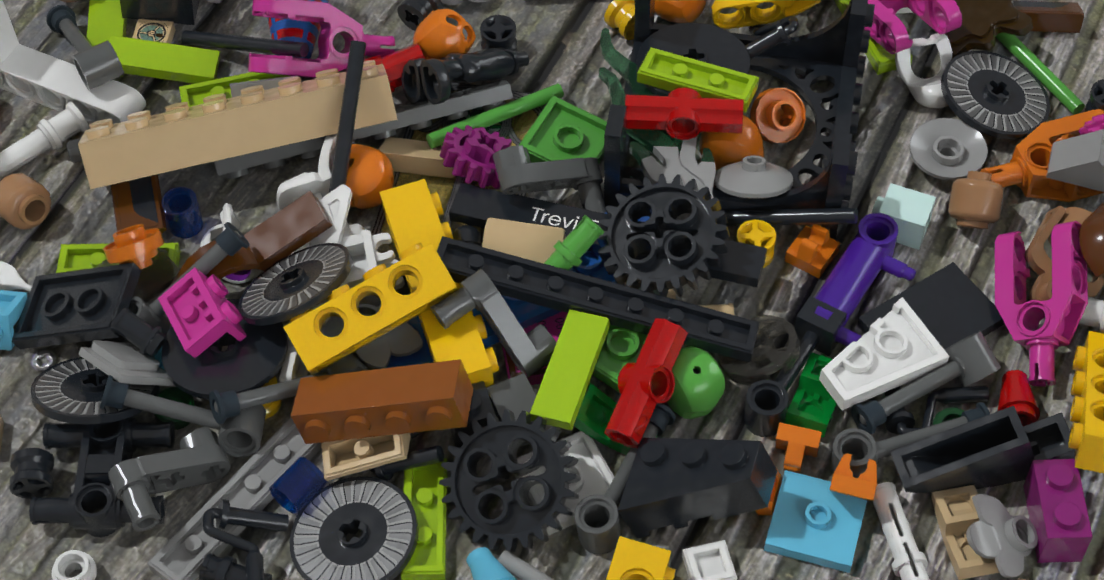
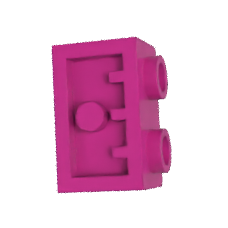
M196 267L158 298L184 350L194 358L198 357L226 332L238 341H242L247 336L239 323L243 320L242 315L225 297L229 293L226 286L215 275L212 274L208 278Z

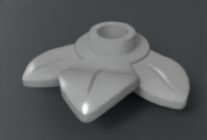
M371 304L359 305V313L364 316H372L380 310L381 304L377 307ZM405 322L356 350V353L360 360L369 367L382 369L388 366L391 355L396 357L411 355L422 348L423 342L419 333L410 324Z
M985 494L973 496L972 500L979 521L972 523L967 529L966 539L968 544L977 555L987 559H995L998 571L1002 577L1015 578L1019 576L1024 570V557L1028 556L1038 543V535L1034 525L1022 515H1010L1001 501Z

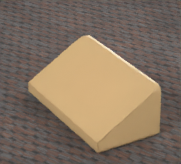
M388 137L379 148L388 157L395 172L453 179L455 177L452 175L454 168L444 167L443 165L444 158L440 157L442 145L431 149L427 141Z
M488 218L485 225L482 247L544 264L556 250L553 246L557 241L563 242L565 240V230L559 227Z
M410 433L321 443L324 479L329 481L407 459L411 439Z

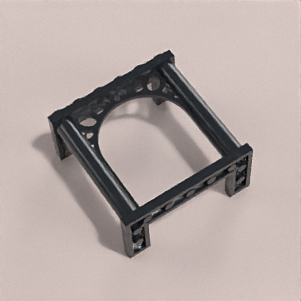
M635 0L634 44L621 105L611 104L604 134V201L606 206H619L615 196L617 193L625 197L631 195L629 184H633L639 190L644 188L643 180L645 175L642 169L628 167L636 129L626 128L627 106H625L626 95H643L644 84L637 82V54L640 46L654 32L671 26L654 23L655 0ZM851 0L844 13L825 28L810 34L790 37L792 44L787 46L782 42L750 60V70L767 73L785 81L805 98L815 118L816 135L807 154L796 165L788 169L793 176L791 190L769 198H743L721 191L714 183L712 195L714 198L717 197L722 208L720 211L849 208L853 186L852 176H855L858 152L855 151L856 141H851L852 134H857L859 112H853L852 109L853 105L860 106L863 84L856 83V77L863 78L866 56L860 55V52H868L870 31L864 30V27H872L875 4H867L868 0ZM732 33L744 45L762 37ZM795 74H800L804 76L805 79H800ZM822 80H827L834 84L831 90L823 93H816L810 88L814 83ZM830 102L829 110L822 108L821 104ZM827 132V133H829L830 135H829V136H823L821 133ZM815 159H822V168L815 165L813 161ZM807 173L816 178L803 185L799 181L798 176ZM818 224L829 230L830 238L836 239L838 224Z

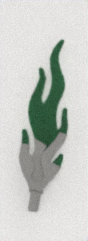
M604 28L600 41L603 58L625 79L633 95L655 96L644 84L637 82V64L628 60L615 49L611 43L609 29ZM605 67L599 68L598 77L608 87L611 104L625 106L626 96L617 76ZM626 128V133L637 141L630 143L629 151L638 161L645 177H648L652 185L658 183L660 174H664L667 183H672L678 174L681 176L684 186L691 179H695L699 188L698 191L707 186L711 199L714 198L712 190L716 173L715 160L711 150L704 148L702 161L698 165L695 158L697 136L690 140H678L671 137L666 130ZM650 152H652L662 162L663 165L658 163Z

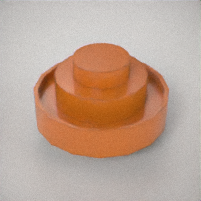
M770 88L761 92L754 100L750 110V119L759 129L762 140L769 143H787L795 139L803 130L806 121V109L802 99L794 91L787 88Z
M137 224L115 232L112 235L114 242L106 245L103 251L108 263L126 264L134 262L141 270L153 264L152 258L158 254L157 248L164 244V239L160 229L145 230L143 224Z

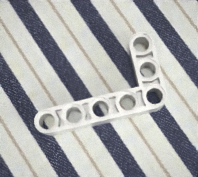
M0 0V89L59 112L66 109L65 105L72 102L82 113L87 123L90 124L104 119H112L113 124L128 121V115L140 112L146 107L144 97L136 89L126 84L111 80L88 90L75 65L19 44L3 0Z

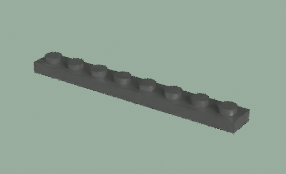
M501 79L452 92L444 103L436 105L425 99L419 103L395 107L398 120L354 129L352 144H360V138L374 135L375 140L388 138L396 135L395 129L409 125L411 130L426 128L433 124L432 119L446 116L447 120L460 119L469 115L468 110L481 106L483 111L491 110L503 105L504 100L513 98L510 83ZM326 136L214 161L218 176L226 174L227 179L237 178L248 174V168L263 164L264 169H270L286 164L285 158L299 154L301 159L319 156Z

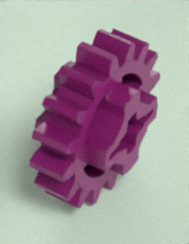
M466 125L464 131L455 127L452 133H446L440 157L444 158V167L454 168L452 175L466 177L465 182L468 184L474 180L479 183L481 188L492 186L497 190L501 186L493 154L510 147L512 140L499 137V132L496 131L492 134L487 133L484 127L473 129Z

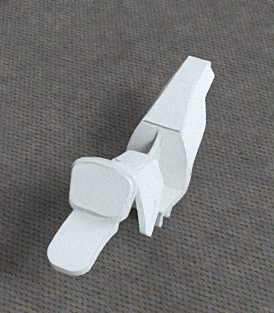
M337 134L326 136L319 158L318 173L305 172L284 181L278 187L276 199L279 210H282L309 191L318 198L332 227L308 243L310 246L323 243H338L348 249L353 259V265L349 275L339 287L348 284L351 289L365 281L363 275L370 269L380 264H385L388 268L399 260L395 259V254L392 250L385 253L378 252L380 245L392 242L390 234L380 233L372 235L370 230H366L360 224L348 225L347 216L352 199V191L348 186L342 184L329 193ZM403 277L396 281L395 290L405 285ZM366 296L360 301L359 305L371 304L377 307L381 304V300L376 296ZM327 298L314 306L313 310L328 302ZM337 316L326 319L322 325L323 335L327 337L338 336L344 328L343 319ZM289 337L287 338V355L279 376L280 383L308 375V370Z

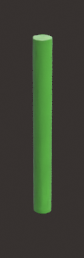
M1000 33L996 36L1073 115L1079 114L1084 109L1085 104L1015 35Z
M557 83L426 135L427 143L433 149L443 145L446 133H452L455 127L463 131L466 125L473 129L486 128L547 104L553 95L562 98L564 96L563 89Z

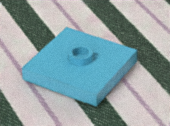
M785 470L765 541L764 551L850 573L867 500L830 491L831 481Z

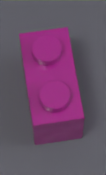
M1075 459L1033 460L1024 482L1023 488L1029 520L1034 525L1038 535V543L1035 546L1037 563L1082 562L1093 538L1079 468L1074 467Z

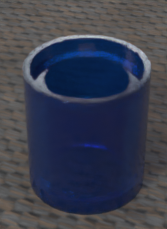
M176 187L169 190L162 198V207L170 232L178 238H190L197 235L202 230L204 221L195 192L186 187Z
M298 457L269 487V491L283 508L292 514H298L327 484V481L316 465L304 457Z

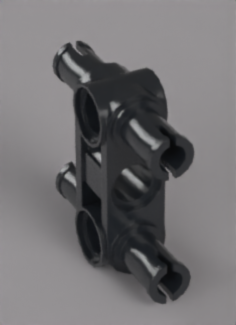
M132 417L103 424L46 422L43 428V445L46 450L52 448L81 449L73 493L69 497H32L29 507L32 525L69 523V526L75 530H86L91 536L105 537L114 533L117 529L125 527L126 523H132L124 502L115 495L108 472L116 464L132 459L133 452L137 448H173L175 444L174 422L137 423V420ZM159 495L151 497L156 511L160 515L158 524H162L165 519L166 506L164 496ZM104 507L101 511L92 513L93 510Z

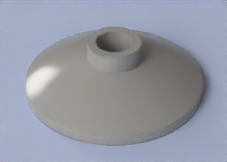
M938 118L927 121L914 131L910 140V154L914 163L926 174L942 180L952 181L959 178H967L968 171H980L987 158V143L982 134L965 122L957 119Z
M751 155L744 157L740 162L726 165L717 170L714 183L718 189L733 196L769 198L790 190L793 186V176L787 169L766 162L764 157Z

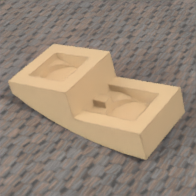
M974 485L932 492V502L938 525L958 580L1000 573L995 559H987L977 555L966 539L968 527L972 523L979 521L972 497L978 494Z

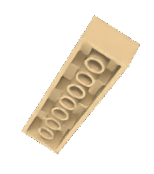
M375 60L364 61L354 129L398 120L386 70L383 64L376 65ZM337 68L327 69L315 73L316 79L301 82L300 77H291L279 81V87L264 90L263 85H256L240 90L241 95L226 99L224 93L215 94L203 98L204 104L189 107L188 102H180L166 106L165 113L151 115L150 110H145L128 115V121L113 124L112 119L93 122L89 124L90 129L85 130L78 143L90 189L337 134L346 72L339 73Z

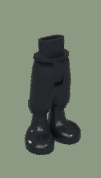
M487 48L467 54L450 53L441 59H412L406 63L402 71L401 82L403 92L411 103H419L426 98L433 105L444 103L450 97L451 81H492L515 75L519 67L529 64V56L525 51Z

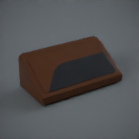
M1014 0L1015 8L1031 17L1033 22V29L1031 31L1080 33L1084 12L1078 3Z
M158 174L110 185L117 231L137 224H143L145 230L158 228L161 234L167 231Z

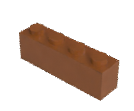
M461 359L306 377L300 379L291 418L305 444L467 427L474 388Z

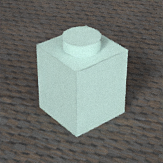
M890 183L885 198L877 197L872 213H882L893 218L898 225L899 231L896 243L919 250L931 221L936 197Z

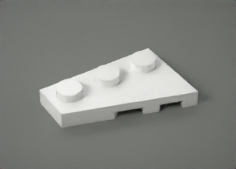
M902 297L893 305L892 310L883 318L879 317L870 325L869 331L857 342L853 341L830 361L821 370L819 380L840 409L844 410L929 374L947 364L950 356Z

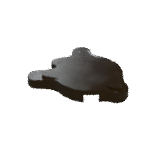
M955 0L961 12L962 25L960 28L946 33L951 44L953 59L955 56L968 52L971 49H992L996 44L995 37L1000 33L1025 36L1033 29V22L1029 15L1015 8L1014 0Z

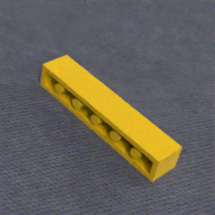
M425 179L379 192L398 256L404 250L417 243H421L423 247L432 243L437 251L442 236L453 239L448 221L441 223L438 217L444 215L437 192L430 194ZM405 275L410 293H413L418 286V280L414 276ZM455 282L457 289L461 288L460 284ZM431 308L418 315L433 362L461 359L471 384L484 381L486 387L494 385L493 373L499 371V366L493 347L487 349L484 347L482 340L488 338L481 314L473 316L471 310L452 323L447 329H444L438 322Z

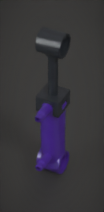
M871 213L860 220L856 236L815 298L810 296L798 313L793 339L798 341L799 344L774 381L760 380L749 387L746 394L744 424L754 435L771 437L777 434L779 423H784L789 402L787 391L814 349L830 357L838 343L848 346L853 341L857 342L862 337L844 326L880 270L908 281L914 279L916 270L908 267L906 263L893 258L899 231L897 223L890 216L882 213ZM759 407H769L773 410H763Z

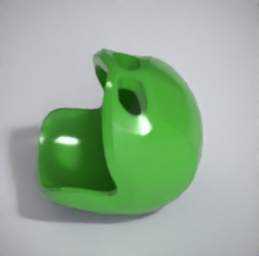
M692 346L681 348L672 368L675 388L667 404L684 419L699 418L709 414L723 395L725 390L724 374L718 362L705 350ZM693 370H698L700 374L694 373Z

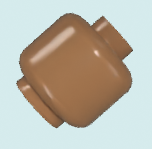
M968 171L967 178H959L953 182L948 213L952 218L957 219V226L988 229L989 224L999 220L1004 190L999 183L991 181L992 174Z
M22 173L11 174L0 181V217L13 227L24 230L32 229L46 219L51 209V197L49 191L42 184Z

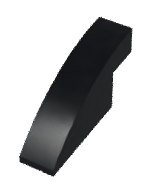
M1014 406L890 452L904 490L910 493H932L974 485L976 489L995 487L1026 480L1033 460L1075 459V449L1068 448L1070 430L1062 412L1022 426Z

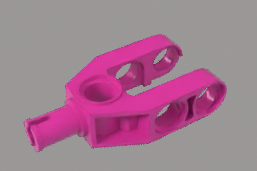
M253 0V16L316 22L320 24L321 30L318 38L319 56L317 59L249 53L248 72L316 78L315 73L327 69L337 68L339 72L347 68L350 44L354 40L366 43L365 56L367 57L377 55L384 57L395 51L394 49L380 48V45L395 46L393 36L364 34L363 25L330 3L305 0ZM337 33H340L345 41L341 52L336 51L333 46V39Z
M868 0L867 4H875L872 27H864V30H869L870 36L887 52L896 54L910 48L913 44V39L909 40L905 25L895 14L899 9L909 8L941 35L960 28L962 16L955 0Z
M1078 221L1053 226L1051 235L1052 298L1046 301L1031 300L1026 302V278L1030 277V269L1026 267V250L1023 239L1019 235L1021 232L1000 234L995 240V306L1013 340L1029 350L1028 381L1032 386L1046 387L1045 381H1047L1049 386L1056 384L1055 350L1058 347L1070 345L1088 304L1087 263L1080 247L1079 232L1081 224ZM1046 317L1043 326L1037 330L1039 322Z

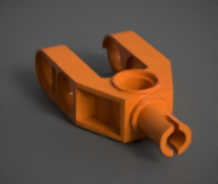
M1095 109L1041 123L1016 145L1010 163L983 168L980 172L992 174L991 181L999 183L1003 188L1017 185L1026 197L1071 202L1102 194L1104 192L1046 178L1053 143L1079 136V129L1084 127L1085 122L1091 121L1093 116L1104 114V110Z

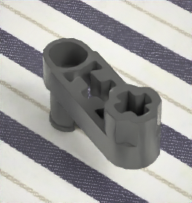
M523 145L510 146L493 154L503 194L513 195L573 188L578 190L583 209L606 213V205L600 186L603 179L597 158H574L531 163L528 150Z
M482 269L459 283L461 288L430 307L444 329L449 328L452 323L474 308L480 310L515 366L522 374L525 373L527 378L549 363L556 346V341L541 324L527 334L525 333L500 292Z
M209 427L195 429L192 433L182 438L180 450L139 456L135 459L122 461L110 469L108 477L115 495L124 502L135 531H145L159 523L160 515L156 511L150 494L213 483L223 478L229 472L231 465L222 446L218 445L216 432L211 431Z

